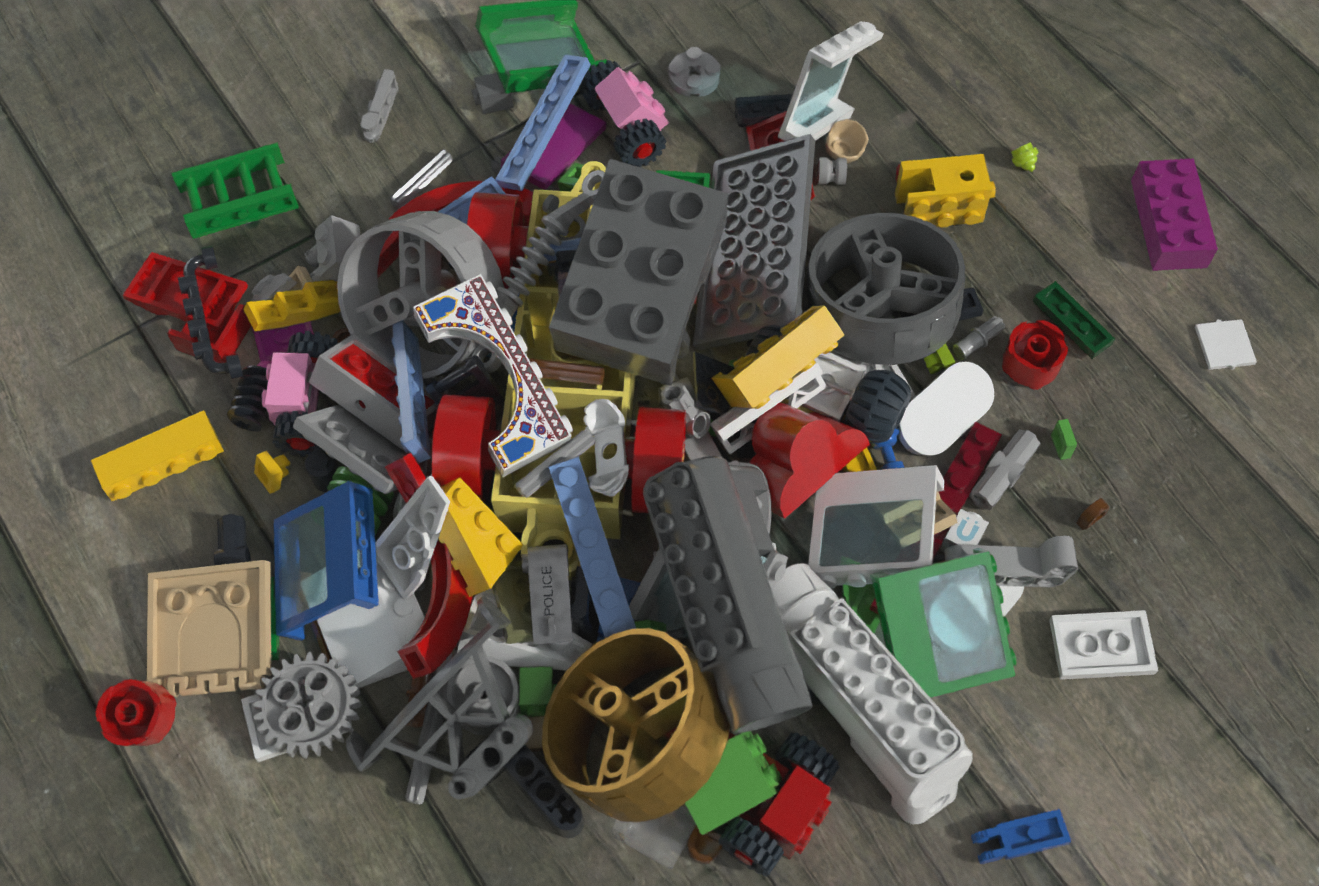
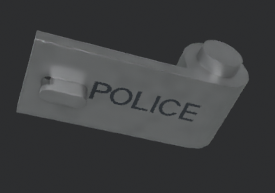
M567 545L528 547V554H522L523 573H529L533 644L573 642Z

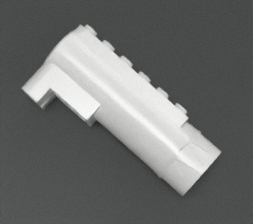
M795 564L787 567L782 578L775 582L772 591L798 663L801 665L806 684L851 737L853 749L892 795L891 806L900 817L910 824L924 823L955 799L958 782L972 763V752L964 744V738L960 731L843 598L838 599L835 592L807 564Z

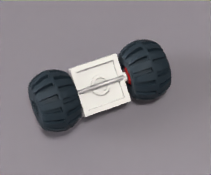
M766 325L761 328L751 342L746 356L758 353V345L774 335L782 336L783 334L780 332V329L783 327ZM830 352L827 354L822 353L815 358V362L818 363L823 372L820 375L827 388L801 406L841 422L847 410L846 424L862 431L869 442L882 443L888 441L895 428H898L911 398V389L906 381L896 373L887 370H872L865 375L866 368ZM813 379L799 390L807 391L817 383Z

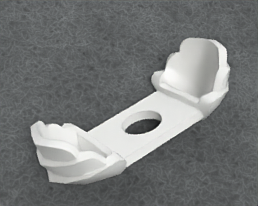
M596 399L585 407L583 419L586 424L585 431H589L595 439L597 474L588 478V485L596 492L614 497L622 489L629 472L624 440L625 419L614 403L608 399ZM616 444V455L611 459H604L603 451L606 446Z

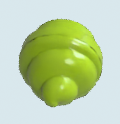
M1031 142L1011 152L1013 156L1011 160L1016 167H1022L1023 170L1030 172L1034 171L1035 163L1038 159V150L1036 147L1033 148Z

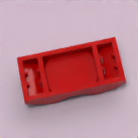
M151 252L122 296L129 302L153 314L169 315L184 322L193 320L192 315L186 316L182 299L188 298V293H181L178 282L179 277H184L183 271L186 263ZM198 267L195 270L207 327L212 331H221L248 288V284L245 281Z

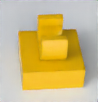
M266 450L256 455L254 473L271 494L280 490L282 478L289 475L286 467L291 463L284 454L273 459Z

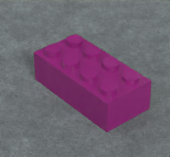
M1194 158L1139 161L1131 183L1152 271L1208 268L1218 248Z

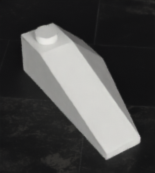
M433 476L425 479L375 543L377 561L404 600L410 598L424 581L450 504V500Z

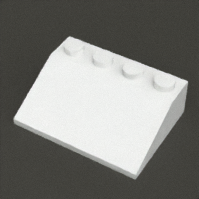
M377 559L379 605L372 609H367L349 604L317 619L331 658L335 657L339 662L338 668L346 665L349 670L347 675L353 674L356 679V683L353 686H358V688L408 670L397 651L411 640L424 620L414 593L410 598L404 600ZM326 569L303 583L311 607L323 603L327 599Z

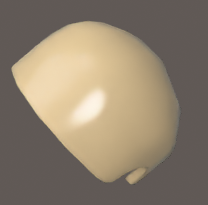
M849 119L837 121L833 124L825 141L826 151L835 160L837 158H846L847 164L858 160L864 153L868 143V135L865 128L857 121Z

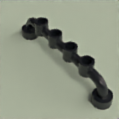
M213 246L201 248L202 254L196 255L186 262L183 271L184 277L178 278L181 293H188V298L182 299L186 316H193V320L187 321L191 338L197 337L198 342L192 343L195 359H202L205 368L211 373L219 375L230 374L231 379L243 377L238 354L226 356L227 362L218 363L214 360L195 270L202 265L206 266V270L218 268Z

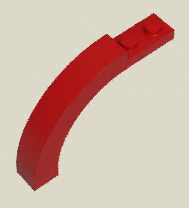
M483 181L460 182L433 189L409 201L398 209L389 220L418 211L438 212ZM501 187L505 194L521 196L524 226H529L534 192L525 188L519 191ZM393 231L383 245L378 261V278L399 257V231Z
M409 453L385 466L405 503H407L426 479L420 465L416 462L412 453ZM439 539L431 558L433 580L427 614L416 634L397 651L413 679L433 673L452 653L466 626L471 607L472 596L469 597L465 589L468 585L460 570L454 569L451 563L454 559L445 542L441 544Z

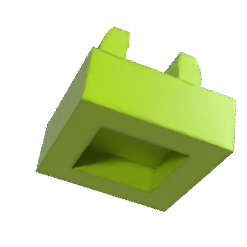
M946 343L936 350V353L923 358L930 374L937 373L942 368L945 370L956 364Z

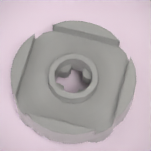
M691 47L687 52L677 55L669 64L670 85L677 93L683 96L690 97V94H699V97L706 96L712 93L719 84L720 64L712 55L702 52L698 47ZM692 71L699 72V76L696 74L690 76L689 74Z

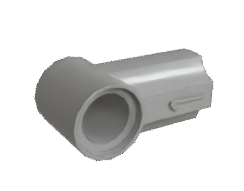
M676 382L671 386H666L661 392L662 403L665 408L686 410V434L696 438L703 437L710 428L709 414L696 407V403L683 384Z

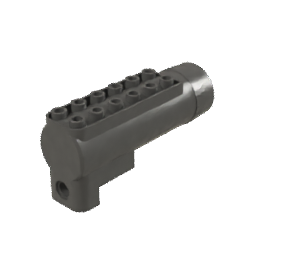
M709 456L686 462H677L652 476L644 486L643 495L701 672L713 671L718 689L717 693L733 734H740L791 719L810 710L813 706L801 665L798 663L761 559V556L774 550L756 499L757 496L768 491L763 475L756 467L729 465L727 460L721 457Z

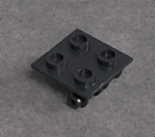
M693 352L696 407L711 412L710 419L715 421L733 407L723 396L712 380V377L719 372L722 375H727L735 367L698 352Z

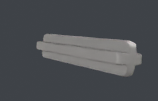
M587 430L577 434L516 483L515 487L519 494L525 498L531 496L552 479L549 470L550 466L579 457L595 444L594 437Z

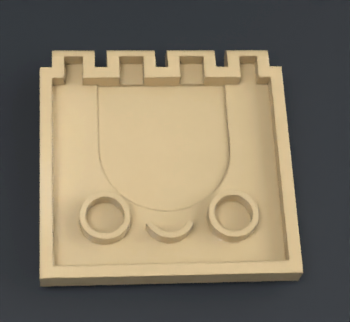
M260 560L148 573L147 681L162 685L174 697H178L179 692L181 696L207 694L208 691L210 693L237 691L238 686L240 690L263 689L265 687L261 679L265 678V676H271V589L269 561Z

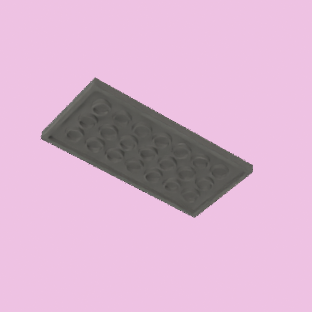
M811 134L714 161L711 188L728 193L727 222L706 284L701 286L699 290L693 346L698 351L754 339L759 330L764 326L777 325L784 327L802 314L815 139Z

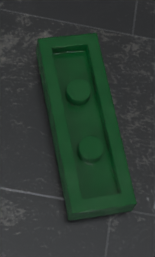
M1056 281L1034 296L1033 302L1091 359L1113 345L1115 338Z

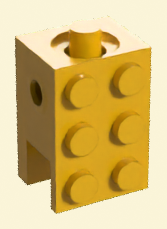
M984 154L902 161L895 198L896 203H906L903 215L914 216L937 227L945 228L951 225H974L983 222L989 200L995 197L996 190L994 182H990Z

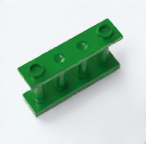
M278 142L172 173L179 192H187L192 212L184 214L183 217L193 239L299 208L291 183L283 185L277 165L285 162ZM266 169L272 189L256 193L251 173ZM240 176L246 197L230 201L224 181ZM214 184L219 204L203 209L197 188Z

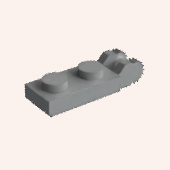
M384 69L381 79L377 80L374 99L369 101L368 113L363 115L360 125L362 130H364V138L370 143L376 142L380 138L379 136L382 134L398 91L397 81L392 70Z

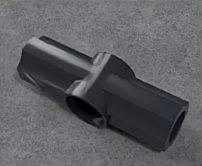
M227 514L217 519L218 550L214 551V565L251 562L250 551L246 544L245 518L235 514Z

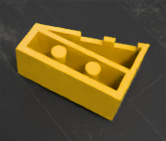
M459 477L441 487L450 500V504L438 539L441 544L445 542L454 559L451 563L455 570H460L468 585L465 589L469 597L492 588L523 544Z

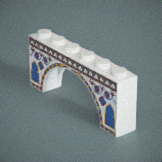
M480 274L414 306L413 309L414 317L428 343L442 338L471 340L490 350L507 369L515 389L516 409L507 428L488 444V452L502 477H505L564 446L570 441V432L573 429L568 418L565 415L560 416L555 407L558 404L552 390L544 388L540 380L543 376L535 361L530 362L525 354L528 349L520 334L515 336L510 325L513 323L508 311L505 308L500 309L495 300L498 298L494 286L490 281L486 283Z

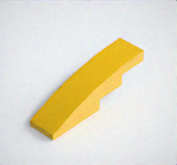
M337 281L306 282L302 290L276 292L273 300L247 302L244 311L254 331L291 326L341 312L338 302Z

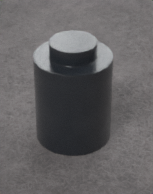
M321 449L312 452L305 461L306 470L315 488L322 492H328L327 487L330 481L333 480L332 477L337 468H339L336 459L328 456L326 451Z

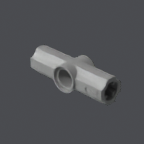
M1019 429L1004 450H999L987 466L985 474L970 492L969 497L976 506L982 510L987 509L991 511L1007 488L1011 489L1023 473L1025 465L1041 444L1035 434L1029 430Z

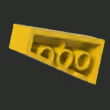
M825 305L812 306L781 328L782 336L774 335L758 345V353H752L746 357L742 356L733 363L735 369L727 375H722L719 372L712 377V380L731 407L761 408L769 402V395L776 390L781 391L793 382L792 377L799 371L801 373L807 371L816 363L815 358L822 353L827 354L838 346L837 341L844 336V333Z

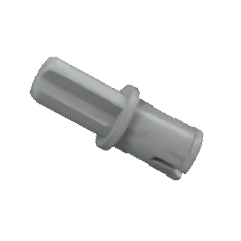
M993 316L980 327L972 328L969 335L953 345V351L956 356L961 360H965L980 347L985 348L989 340L1005 329L1003 320L1000 317Z

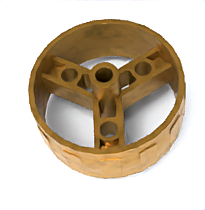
M650 628L629 629L615 633L597 642L567 669L555 687L546 708L542 725V747L546 763L553 775L569 788L573 794L596 811L619 821L639 823L657 819L675 811L690 800L709 780L719 764L727 744L730 724L719 699L713 673L711 671L701 672L696 655L667 633ZM666 667H681L632 698L622 691L632 681L651 671ZM597 720L608 726L610 730L596 786H590L586 769V755L591 734ZM675 727H677V729H676V731L674 732V734H673L672 732H670L672 729H674Z

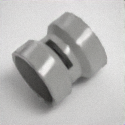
M819 157L817 170L818 185H826L829 182L845 185L847 159L837 158L836 160H829L827 157Z

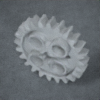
M311 652L307 653L305 661H302L295 654L294 663L291 665L283 659V669L279 671L272 667L271 672L274 675L272 680L268 678L261 679L266 685V689H259L255 692L262 699V701L253 703V707L260 711V713L253 716L254 720L261 724L257 730L261 735L267 734L264 740L269 745L276 743L275 749L279 753L287 748V753L292 758L299 750L302 757L307 759L309 751L312 749L319 757L321 756V747L324 745L330 751H333L332 741L334 739L342 743L345 742L341 734L343 730L353 732L349 720H359L358 714L352 710L362 706L360 700L354 698L361 694L358 686H353L356 683V679L353 674L347 675L349 670L346 665L338 668L339 662L335 657L327 663L324 653L320 654L317 661H315ZM301 679H305L306 694L311 700L309 702V709L315 724L314 731H310L309 716L303 709L306 707V701L300 686ZM327 680V684L323 689L313 690L314 685L318 681ZM295 689V693L291 698L282 700V695L285 691ZM334 710L333 716L326 721L320 720V716L324 711ZM301 719V724L297 729L288 730V725L291 721Z

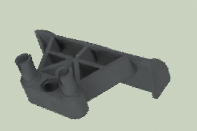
M483 595L477 601V604L489 623L424 686L370 746L356 731H353L346 739L348 753L360 772L378 763L382 759L379 753L384 748H388L453 773L452 780L448 785L450 795L456 799L468 798L483 789L529 741L533 734V724L525 715L516 714L510 717L482 646L496 630L505 628L511 623L486 596ZM472 656L482 684L456 710L438 691ZM487 693L494 714L467 712ZM428 701L447 719L422 747L395 737ZM461 722L499 725L473 754L464 761ZM447 732L449 736L450 758L431 751ZM488 747L498 750L500 754L499 763L494 764L487 760L485 753Z

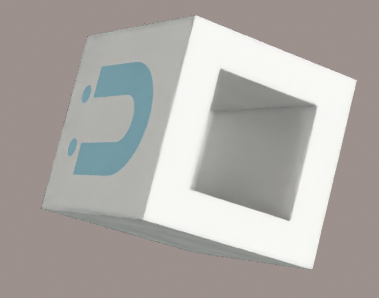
M960 509L956 517L958 523L951 526L944 539L941 551L944 552L946 548L954 545H978L989 522L983 520L975 512H967Z

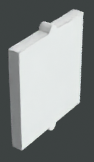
M1218 319L1214 323L1196 324L1195 329L1209 370L1222 368L1234 370L1235 367L1256 364L1257 361L1242 319L1221 321Z

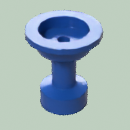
M895 428L892 436L886 442H869L873 449L881 450L885 465L880 470L905 468L902 461H896L892 449L900 434L899 429Z

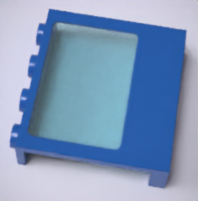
M348 481L274 519L276 635L301 641L305 639V625L349 604L367 609H372L379 605L373 490L371 488Z

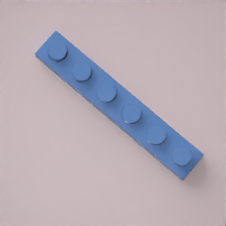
M563 56L495 179L500 187L519 191L523 190L590 67L586 57Z
M401 320L392 325L393 338L391 339L395 349L393 361L397 371L395 382L399 393L396 397L400 407L398 420L402 427L400 442L405 452L408 454L412 453L421 463L431 458L419 342L416 335Z
M579 457L550 466L549 470L605 638L618 632L636 629Z

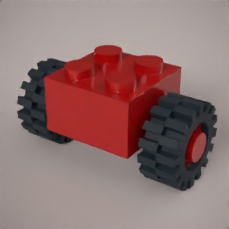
M791 732L776 753L775 758L790 768L788 773L792 774L760 820L759 827L751 825L749 821H744L740 817H734L718 839L719 844L722 845L724 850L729 852L728 854L737 858L738 862L745 864L750 870L753 869L756 873L766 877L770 875L782 855L788 859L792 858L795 851L801 855L811 840V835L814 831L811 828L812 825L815 824L819 827L829 812L828 809L832 801L828 797L832 788L828 785L840 768L838 761L833 759L834 756L831 753L826 752L827 749L823 746H818L816 741H810L805 735L801 736L799 733Z

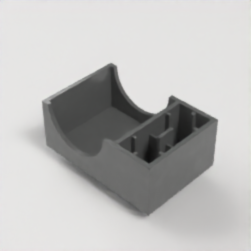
M609 159L549 325L555 350L671 386L689 315L701 286L706 284L727 222L728 193Z

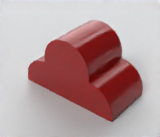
M778 403L759 416L754 425L752 444L756 455L749 464L759 467L767 479L771 496V512L785 519L829 481L835 473H838L869 446L870 443L862 431L817 412L806 413L788 404Z

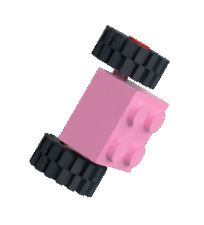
M607 60L606 64L601 61L597 67L595 64L592 65V70L586 72L585 77L580 83L579 90L591 109H607L617 127L621 128L619 131L621 135H616V142L613 144L623 163L640 168L642 164L645 166L649 165L650 160L654 162L657 160L655 156H661L663 153L661 150H664L666 147V140L660 130L668 124V121L663 115L665 112L664 107L652 97L654 93L652 88L645 81L639 82L632 72H624L615 61L612 63L611 60Z
M305 331V334L302 332H298L296 335L293 334L291 339H289L287 353H273L272 363L268 364L266 368L268 386L267 390L262 392V406L266 407L269 413V420L273 421L275 425L272 442L277 449L281 448V451L284 453L290 451V455L294 456L297 453L301 457H305L306 454L310 455L312 452L322 449L314 442L306 440L300 432L293 428L296 417L316 411L319 389L310 384L309 380L318 357L338 344L336 338L330 339V335L325 334L322 336L320 335L321 332L315 331V334H311L310 331Z

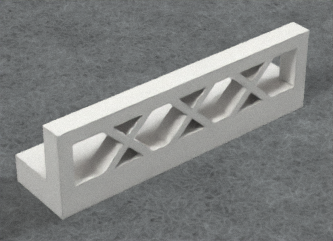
M816 362L807 371L802 373L799 371L792 377L793 382L781 391L776 390L769 395V402L761 408L733 407L713 421L710 426L726 451L731 454L752 440L755 424L751 422L779 402L790 396L788 405L798 408L827 388L820 375L823 372ZM813 379L817 383L807 391L799 390ZM741 429L740 437L729 443L727 438Z

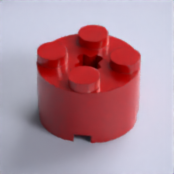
M1037 320L1036 323H1027V321L1020 323L1012 331L1005 348L1002 364L1003 371L1017 383L1028 386L1033 390L1041 389L1044 385L1051 383L1057 377L1068 353V346H1066L1063 332L1054 324L1044 320Z
M127 679L114 686H110L104 691L97 704L96 719L97 722H100L103 731L101 733L111 743L120 746H149L161 742L170 731L175 719L176 699L166 688L158 683Z

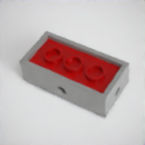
M352 334L318 357L309 383L404 451L400 442L402 427L398 420L400 407L396 399L399 395L398 386L395 382V376L397 375L396 366L389 358L355 334ZM423 383L429 431L435 426L438 406L428 395L426 385Z

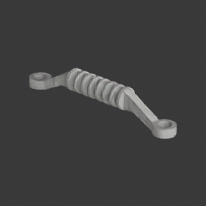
M596 170L589 173L582 183L583 193L547 216H543L541 221L547 227L546 229L541 227L535 228L540 239L530 237L529 242L534 248L523 247L522 249L528 258H516L521 269L510 267V271L515 278L504 277L503 281L509 286L508 289L503 287L496 289L498 295L496 302L500 309L505 308L508 311L510 317L513 316L518 307L523 305V301L519 298L518 294L526 296L530 294L524 286L525 283L532 286L536 285V281L531 277V274L538 276L543 274L537 265L548 266L549 262L543 255H555V251L550 247V244L556 246L562 244L556 235L567 236L569 233L568 228L574 218L593 205L598 189L593 190V187L602 181L604 171ZM479 345L474 350L472 356H478L483 362L484 358L492 352ZM492 353L490 360L483 364L487 372L491 374L501 366L502 362Z

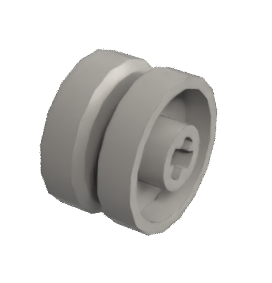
M487 657L510 717L518 714L520 710L519 687L515 674L506 663L494 657ZM473 658L467 660L448 681L447 699L456 710L482 684ZM488 697L486 699L480 698L467 711L494 714ZM461 722L463 729L475 735L489 736L499 726Z

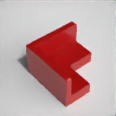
M239 304L236 310H233L221 331L208 329L214 360L218 363L227 362L226 356L235 354L251 327V323L244 311L245 305ZM187 322L181 332L170 328L167 335L175 349L195 357L192 343L198 342L197 337L191 338Z

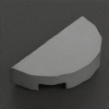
M285 273L276 276L267 275L253 288L251 292L254 295L252 301L273 300L276 292L289 291L297 282Z

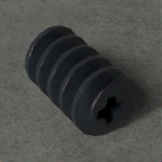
M249 365L242 370L243 377L239 379V387L235 390V397L232 398L227 417L235 426L241 429L259 432L262 429V425L259 422L265 421L266 418L263 412L267 411V409L262 406V392L267 390L268 381L266 378V368Z

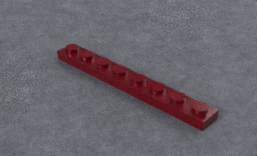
M978 422L974 423L943 478L944 491H939L941 500L955 513L956 517L960 509L963 508L970 492L973 490L1002 437V434ZM951 527L934 534L932 561ZM920 542L904 550L902 549L896 562L917 561L920 557ZM874 598L869 610L878 614Z

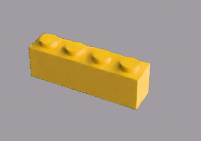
M203 410L94 458L91 462L102 489L111 501L126 498L132 492L146 486H153L161 479L172 474L182 473L190 466L201 461L211 460L217 454L224 452L212 423Z

